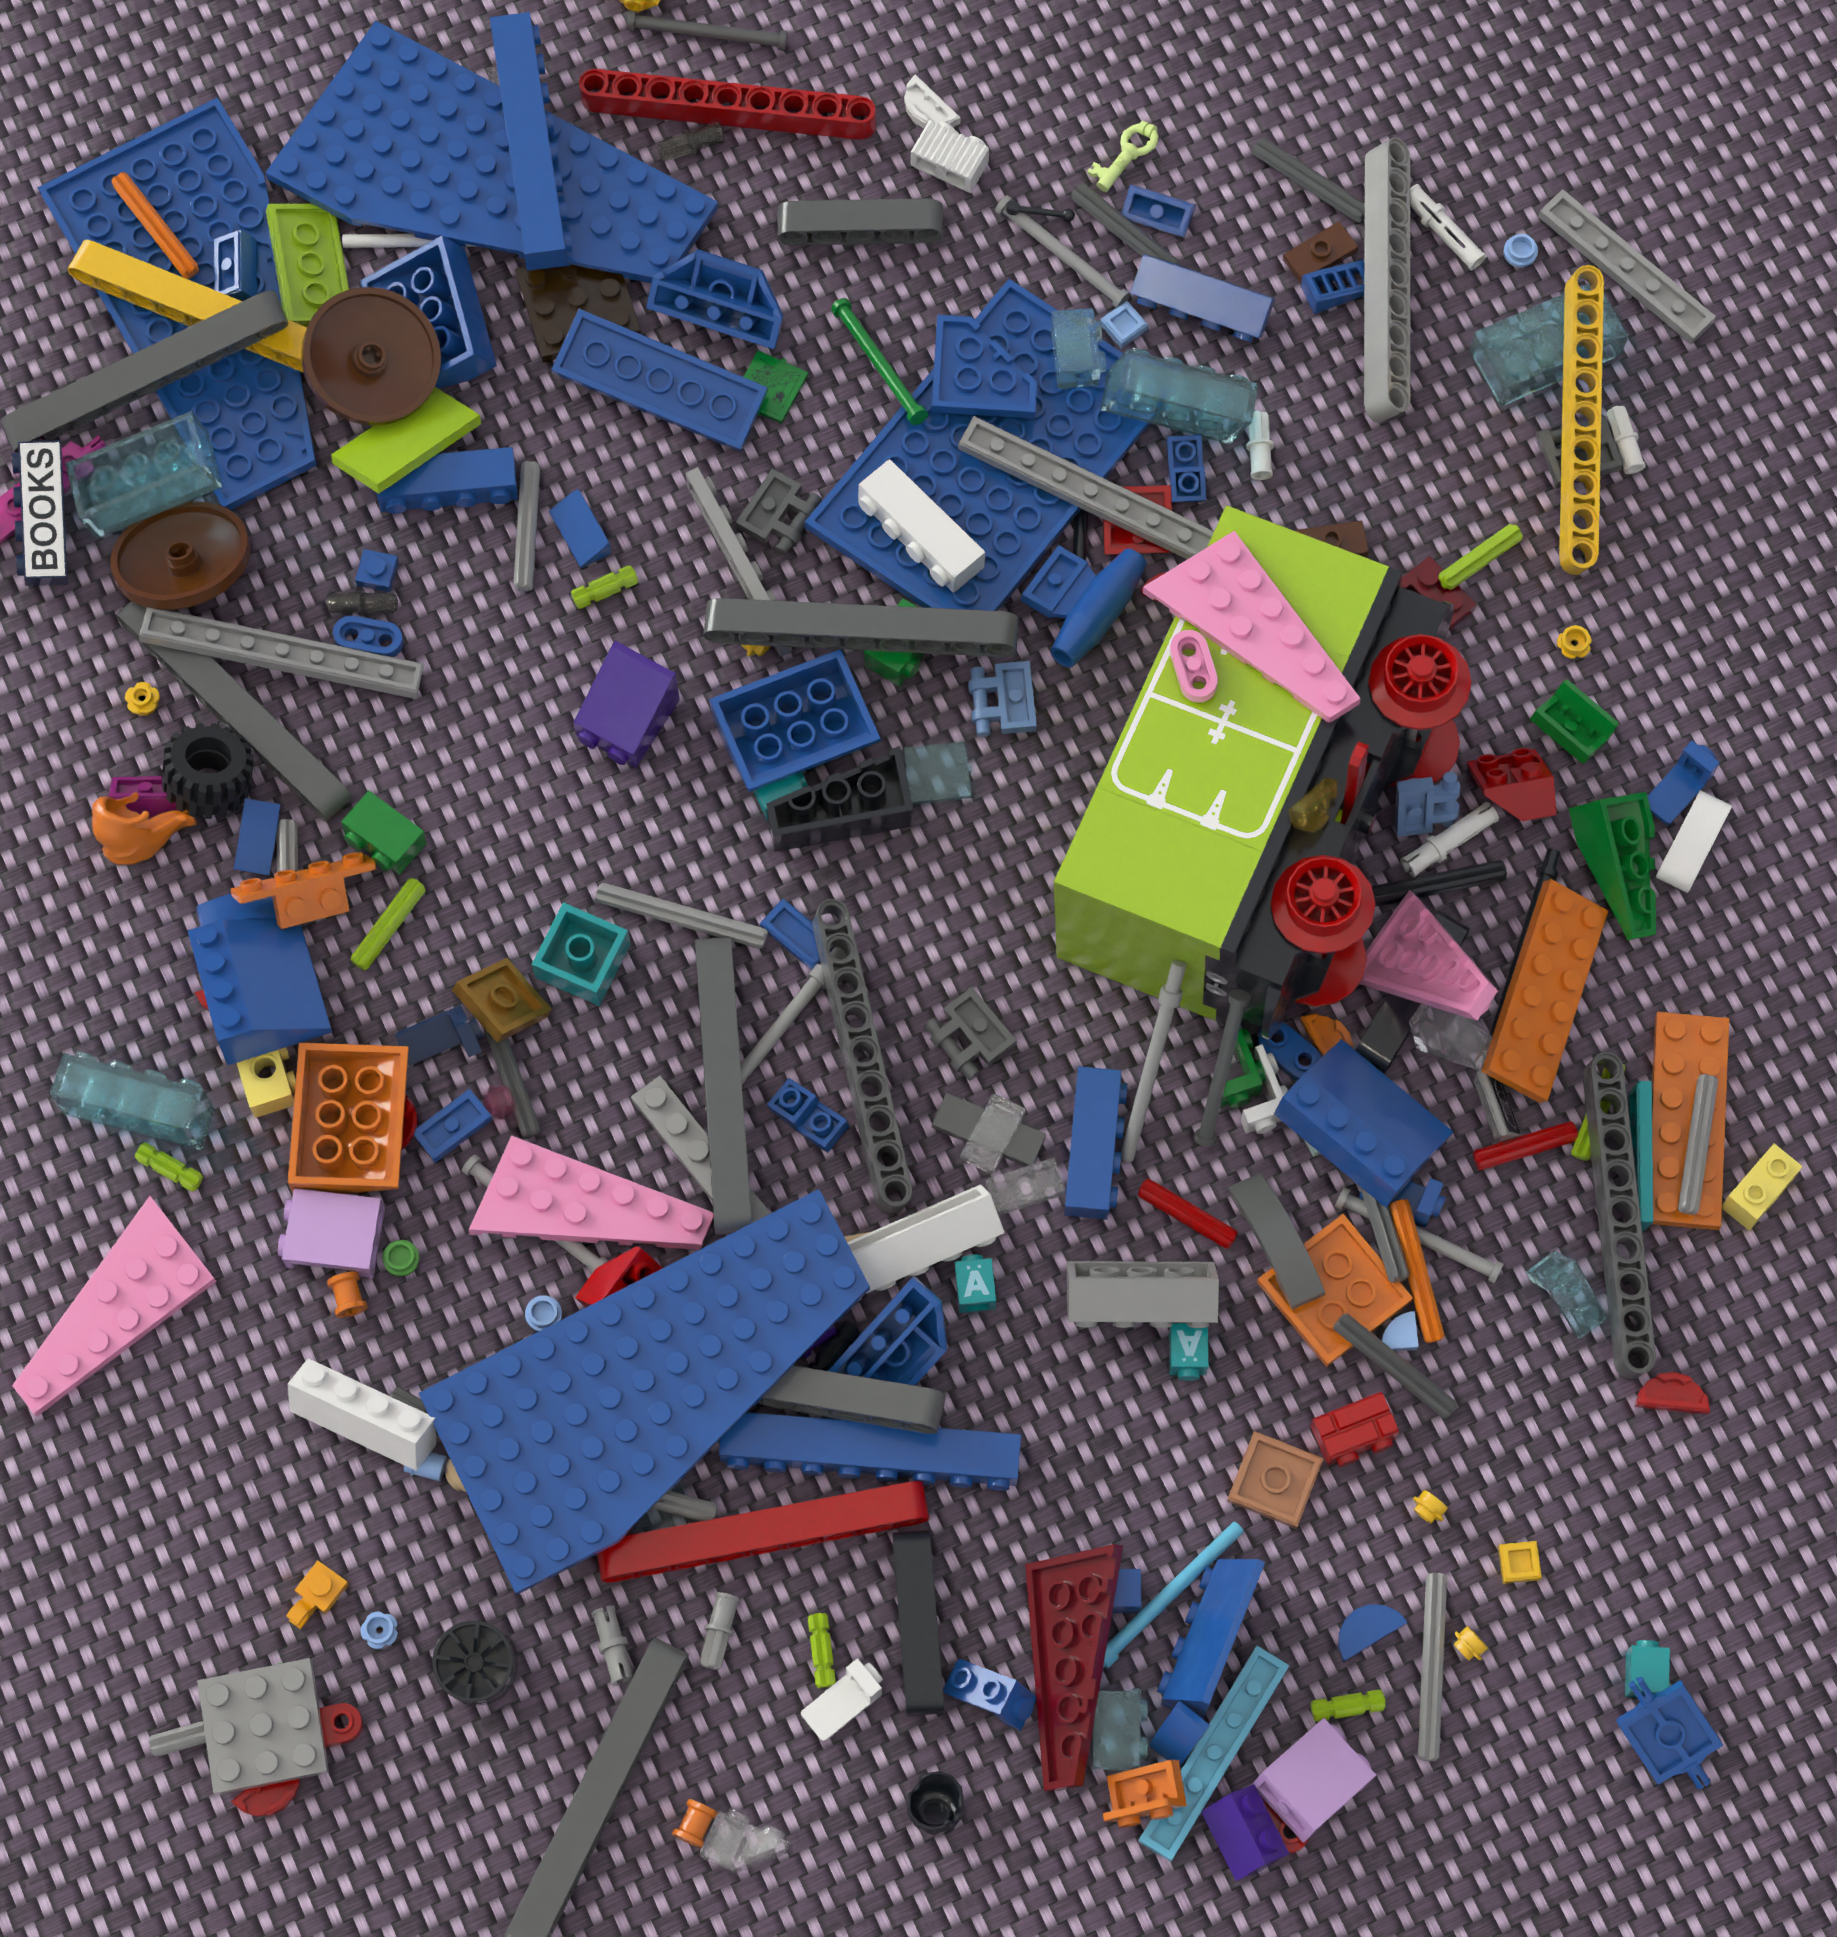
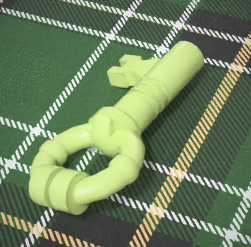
M1146 121L1130 126L1123 131L1120 141L1122 152L1109 168H1102L1100 164L1095 162L1092 164L1093 170L1089 168L1087 173L1091 177L1099 178L1096 185L1101 191L1107 192L1132 160H1136L1138 156L1146 155L1156 148L1159 137L1157 126ZM1136 132L1150 138L1147 145L1141 148L1128 143V140Z

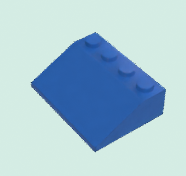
M440 236L360 280L362 287L382 288L402 295L414 303L429 319L436 332L441 351V366L435 385L436 388L440 389L470 381L497 366L465 248L444 236Z
M841 649L709 699L712 718L748 792L881 742V738Z
M276 919L219 920L187 930L217 1042L227 1066L332 1033L301 924L281 929L277 925Z
M1342 1039L1299 1078L1282 1097L1274 1112L1276 1117L1385 1208L1389 1206L1453 1134L1450 1128Z
M1217 1559L1214 1569L1206 1567L1198 1587L1205 1590L1200 1604L1192 1602L1185 1623L1191 1625L1186 1638L1178 1637L1171 1655L1172 1658L1177 1659V1663L1173 1673L1164 1672L1157 1690L1158 1693L1163 1694L1160 1705L1173 1710L1177 1703L1181 1701L1204 1720L1263 1570L1264 1561L1259 1559Z

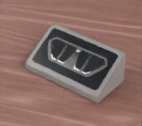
M1482 1068L1478 1069L1473 1082L1495 1143L1522 1136L1504 1084L1481 1072Z

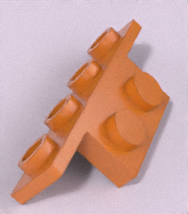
M353 852L342 856L340 861L332 863L317 861L308 865V869L297 872L290 869L276 872L274 878L262 881L259 878L244 880L240 882V886L230 889L231 895L240 904L272 896L277 925L284 929L349 912L344 877L375 870L376 863L361 852Z

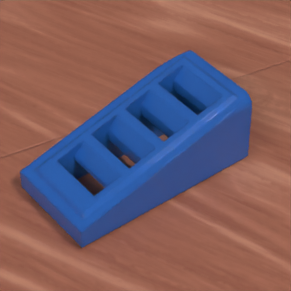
M1363 260L1317 270L1302 276L1301 288L1314 314L1364 296V284L1358 286L1353 276L1354 273L1359 272L1364 282L1365 263ZM1346 277L1351 287L1346 288L1341 278ZM1335 281L1339 290L1334 291L1330 282ZM1323 285L1327 293L1322 294L1319 286Z

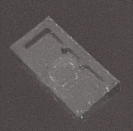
M993 1093L966 1143L960 1159L993 1175L1026 1109Z
M1055 1158L985 1179L987 1190L992 1197L998 1216L1066 1195Z

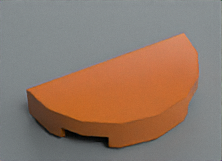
M1316 1013L1300 1017L1304 1030L1322 1057L1341 1039L1353 1048L1354 1045L1350 1032L1337 1019L1333 1020L1327 1016H1319Z

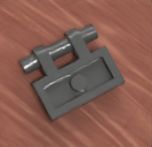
M772 468L736 521V528L764 544L768 542L772 534L780 537L775 550L785 556L790 548L796 547L802 536L800 533L805 527V521L822 502V498L815 493H811L806 501L798 498L802 491V484ZM790 509L797 515L788 526L781 521Z
M972 987L944 1007V1014L950 1020L948 1023L942 1026L933 1017L924 1025L931 1034L930 1040L937 1048L942 1047L952 1059L950 1064L957 1072L962 1071L969 1081L980 1073L972 1062L974 1059L980 1056L990 1066L1017 1045V1040ZM958 1032L970 1043V1046L963 1051L952 1039Z

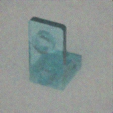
M1553 1251L1526 1271L1532 1284L1550 1292L1575 1336L1579 1338L1584 1337L1607 1319L1605 1311L1574 1259Z

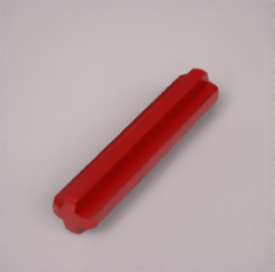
M1565 1122L1477 1149L1473 1153V1160L1478 1170H1484L1573 1143L1578 1137V1131L1574 1122Z
M1146 1179L1140 1186L1138 1196L1225 1249H1229L1234 1243L1238 1233L1234 1228L1151 1179Z

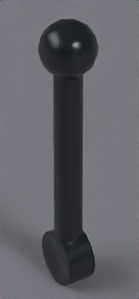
M1016 201L1008 202L1006 211L1010 215H1017L1020 212L1063 218L1066 222H1071L1075 218V213L1070 208L1059 211L1020 206Z

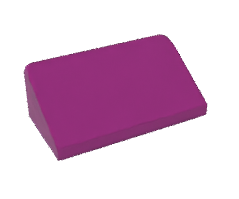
M162 776L112 777L108 797L122 799L131 796L135 792L138 793L139 796L135 802L126 804V808L130 811L137 812L140 815L143 811H148V819H151L158 814L178 810L176 809V803L170 804L166 798L167 793L163 792Z

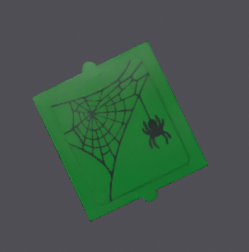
M757 351L743 376L746 379L768 387V393L757 416L762 415L782 424L804 385L808 372L788 364L785 358L779 360L761 351Z

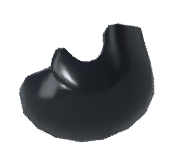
M941 1771L921 1775L917 1785L907 1796L909 1820L918 1830L932 1835L952 1830L959 1823L964 1813L962 1786L954 1776Z

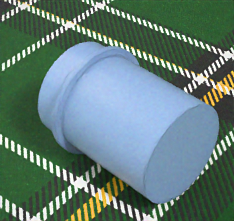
M431 1452L417 1471L404 1465V1472L410 1473L411 1476L418 1475L441 1481L447 1463V1456Z

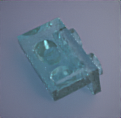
M1133 1688L1132 1691H1099L1093 1725V1769L1132 1770L1139 1768L1140 1760H1147V1737H1140V1721L1147 1722L1148 1699L1140 1698V1688Z

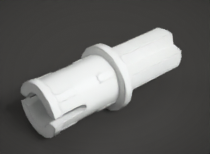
M1614 406L1607 411L1606 416L1623 462L1624 473L1634 474L1646 467L1637 443L1639 435L1633 431L1626 408L1624 406Z
M1259 410L1254 411V413L1248 416L1249 442L1246 444V449L1250 451L1251 478L1254 480H1266L1273 476L1271 450L1274 448V442L1270 440L1269 415L1267 412Z

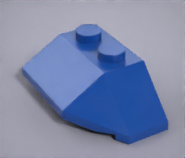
M699 249L653 276L646 306L647 309L771 349H775L777 346L783 321V313L763 270Z
M913 1276L828 1371L915 1386L948 1350L942 1301Z

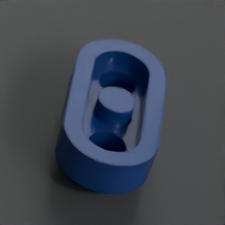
M345 616L338 620L333 628V637L337 646L390 657L397 656L403 648L404 641L401 630L391 622L358 616ZM350 634L358 635L353 641L346 639ZM384 640L392 641L387 647L380 645Z
M1282 1022L1278 1032L1274 1033L1280 1034L1283 1037V1041L1280 1043L1273 1042L1271 1038L1268 1040L1261 1037L1262 1029L1260 1030L1258 1046L1263 1045L1266 1054L1272 1053L1278 1068L1295 1081H1298L1322 1057L1314 1046L1286 1023ZM1300 1057H1307L1310 1059L1311 1064L1302 1066L1299 1064L1298 1059Z

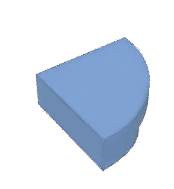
M1415 1311L1396 1317L1383 1334L1381 1341L1395 1352L1417 1350L1419 1347Z

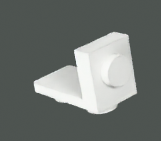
M1263 1045L1255 1047L1253 1058L1255 1061L1259 1060L1262 1064L1266 1076V1081L1263 1082L1271 1100L1243 1110L1241 1123L1245 1133L1256 1130L1257 1134H1261L1274 1129L1277 1126L1276 1123L1281 1121L1274 1115V1112L1282 1097L1288 1091L1285 1085H1279L1275 1076L1278 1073L1276 1060L1272 1053L1266 1054Z
M857 1658L846 1667V1675L801 1711V1716L819 1739L825 1742L882 1696V1687L879 1683L883 1679L869 1662L864 1666Z

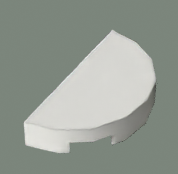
M914 75L907 83L904 97L906 112L914 123L924 129L929 120H933L935 123L944 122L952 127L960 124L961 117L917 75Z

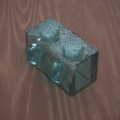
M1093 308L1052 311L1050 331L1057 388L1099 386L1100 372H1106L1105 352H1099L1098 342H1102L1101 321H1095Z

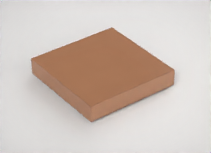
M1254 1431L1227 1502L1297 1529L1324 1458Z

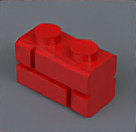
M1382 1392L1315 1417L1310 1424L1328 1466L1336 1462L1339 1467L1350 1465L1360 1459L1359 1453L1372 1449L1373 1454L1385 1451L1394 1445L1392 1440L1396 1439L1399 1434L1397 1424L1392 1413H1390L1389 1406Z

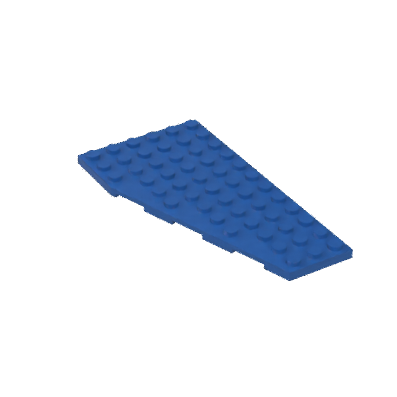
M375 21L265 172L267 179L354 226L361 227L362 224L402 231L412 233L416 238L431 241L444 236L462 247H466V244L518 254L519 258L525 259L500 86ZM552 114L554 133H548L549 142H556L559 162L552 164L554 172L561 171L563 192H557L558 202L565 201L568 222H561L563 232L570 231L572 252H566L567 266L571 264L622 274L623 278L652 283L655 274L686 257L718 210V201Z
M218 97L37 187L74 254L77 253L84 240H91L183 277L113 188V177L118 176L121 172H125L198 264L199 272L188 280L214 290V239L241 229L253 236L257 242V294L265 291H275L281 304L266 215L267 205L270 204L266 180ZM95 289L132 354L189 327ZM242 349L154 391L219 504L229 510L317 466L301 374L298 370Z
M819 1189L418 1393L429 1416L435 1418L433 1421L434 1427L517 1595L619 1543L626 1536V1533L711 1450L710 1448L792 1369L794 1364L870 1290V1286Z

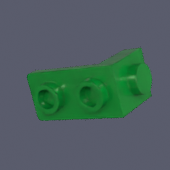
M1240 1027L1235 1051L1245 1075L1226 1082L1220 1108L1228 1105L1230 1108H1238L1249 1103L1251 1097L1261 1094L1262 1082L1266 1081L1261 1062L1259 1060L1254 1061L1249 1050L1253 1048V1043L1247 1028L1241 1029Z

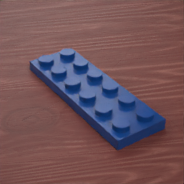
M578 309L551 369L552 374L738 452L742 451L768 393V387L581 309Z

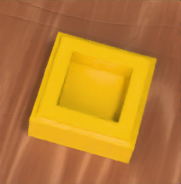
M1537 1541L1499 1544L1498 1553L1503 1584L1541 1580L1542 1575Z

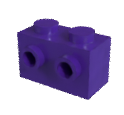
M1254 1784L1228 1794L1201 1811L1235 1881L1256 1874L1289 1855L1282 1837Z

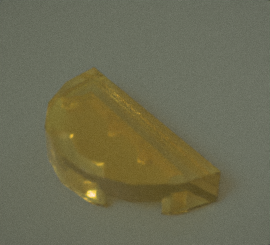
M1325 777L1288 810L1290 821L1295 829L1314 833L1325 825L1330 818L1329 814H1325L1330 797L1336 798L1337 796L1336 779Z

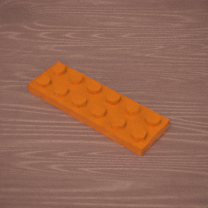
M1552 879L1543 882L1481 1072L1538 1103L1548 1101L1608 910Z
M1657 1012L1655 1015L1652 1068V1224L1719 1230L1721 1227L1729 1018ZM1701 1074H1708L1717 1077L1718 1085L1700 1207L1697 1214L1689 1215L1679 1212L1678 1205L1697 1079Z

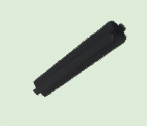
M1497 860L1374 885L1372 890L1376 903L1375 907L1401 902L1409 890L1418 898L1504 881L1507 876V870L1504 862Z

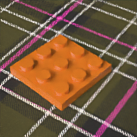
M1344 1214L1340 1215L1304 1243L1325 1290L1324 1296L1292 1310L1276 1281L1273 1268L1257 1279L1258 1285L1326 1368L1354 1347L1333 1328L1341 1315L1349 1314L1372 1333L1413 1300V1297L1400 1282L1391 1283L1388 1280L1383 1261Z

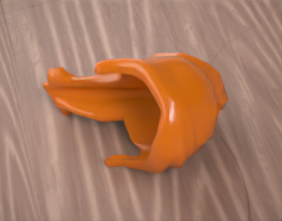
M137 792L122 799H113L107 796L99 797L92 804L93 834L96 840L103 845L104 856L109 862L117 865L132 866L148 860L166 844L172 835L182 828L195 826L197 820L195 817L189 816V811L187 810L183 812L179 810L169 811L147 820L149 818L148 811H143L140 815L126 808V804L135 802L138 799L139 795Z

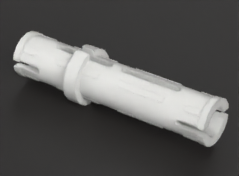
M1415 184L1410 188V206L1422 218L1421 223L1426 228L1430 227L1471 271L1476 269L1486 259L1487 255L1445 213V207L1441 203L1436 204L1421 189L1419 184ZM1424 206H1426L1442 223L1439 224L1432 217V215L1424 208ZM1447 231H1450L1466 248H1462Z
M1484 802L1476 810L1436 836L1431 835L1427 837L1422 846L1401 858L1400 861L1404 870L1407 873L1409 872V876L1414 878L1435 862L1441 863L1446 860L1448 853L1485 828L1499 821L1495 808L1492 806L1488 809L1490 803Z

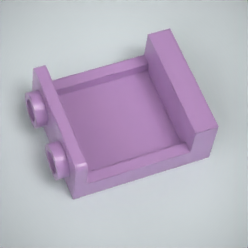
M294 1188L292 1199H287L284 1207V1221H288L286 1235L281 1234L279 1238L278 1256H282V1261L287 1268H294L295 1264L351 1270L358 1272L360 1277L374 1278L385 1207L381 1198Z
M1323 1718L1267 1767L1252 1785H1255L1259 1795L1304 1843L1359 1791H1362L1374 1779L1376 1774L1372 1771L1368 1760L1363 1755L1356 1753L1345 1741L1343 1733Z

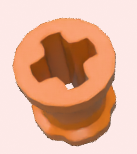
M344 1272L327 1280L328 1287L333 1289L337 1304L335 1314L338 1318L352 1317L368 1309L367 1302L362 1300L357 1283L360 1280L358 1272Z
M688 1799L686 1802L688 1809L679 1828L674 1829L672 1835L692 1846L703 1849L705 1845L703 1838L712 1819H717L719 1813L700 1802Z

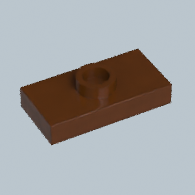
M1338 221L1283 254V261L1301 284L1303 275L1337 265L1357 253L1359 246Z
M1363 520L1294 530L1357 555L1368 557L1369 550Z

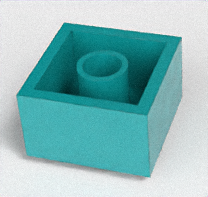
M563 902L531 964L535 978L600 1006L631 945L628 930Z

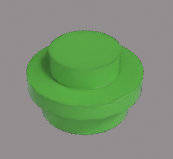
M396 1240L385 1248L382 1260L390 1274L403 1277L410 1275L416 1270L419 1265L420 1256L413 1243L407 1240Z

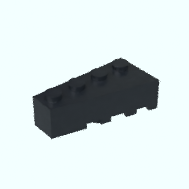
M900 746L888 750V754L874 760L873 758L867 759L859 763L858 767L842 774L838 772L828 776L826 781L812 787L808 785L766 804L774 852L914 826V810Z

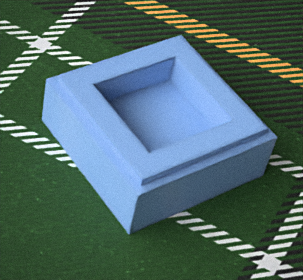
M1125 301L1100 319L1102 328L1121 349L1148 330L1146 321L1128 301Z

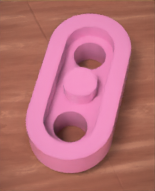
M1184 630L1177 633L1170 644V656L1181 692L1190 701H1208L1216 693L1218 678L1206 639L1202 634L1194 630ZM1186 649H1192L1195 654L1188 657L1183 655L1182 652ZM1195 682H1202L1205 684V687L1195 689L1192 685Z

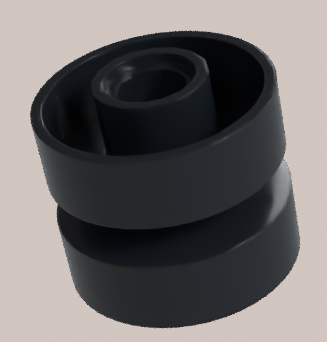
M465 1621L452 1626L440 1637L433 1652L432 1667L438 1684L447 1694L462 1703L479 1706L493 1703L509 1691L517 1675L518 1659L510 1640L496 1627L482 1621Z

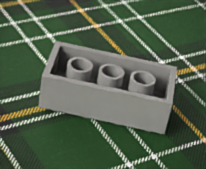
M1067 1261L1069 1322H1076L1078 1327H1096L1098 1322H1113L1115 1327L1128 1328L1135 1326V1322H1150L1152 1327L1167 1328L1172 1326V1322H1187L1189 1327L1205 1328L1209 1327V1323H1218L1219 1278L1214 1262Z

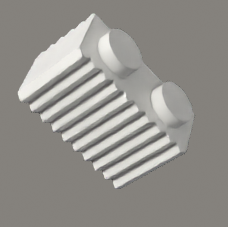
M929 120L911 150V166L969 193L972 192L989 162V147L981 139L975 136L965 137L963 134H959L951 125L944 122L935 123L933 120Z

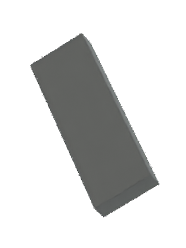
M948 1093L945 1094L932 1123V1128L1030 1169H1033L1046 1139V1133Z

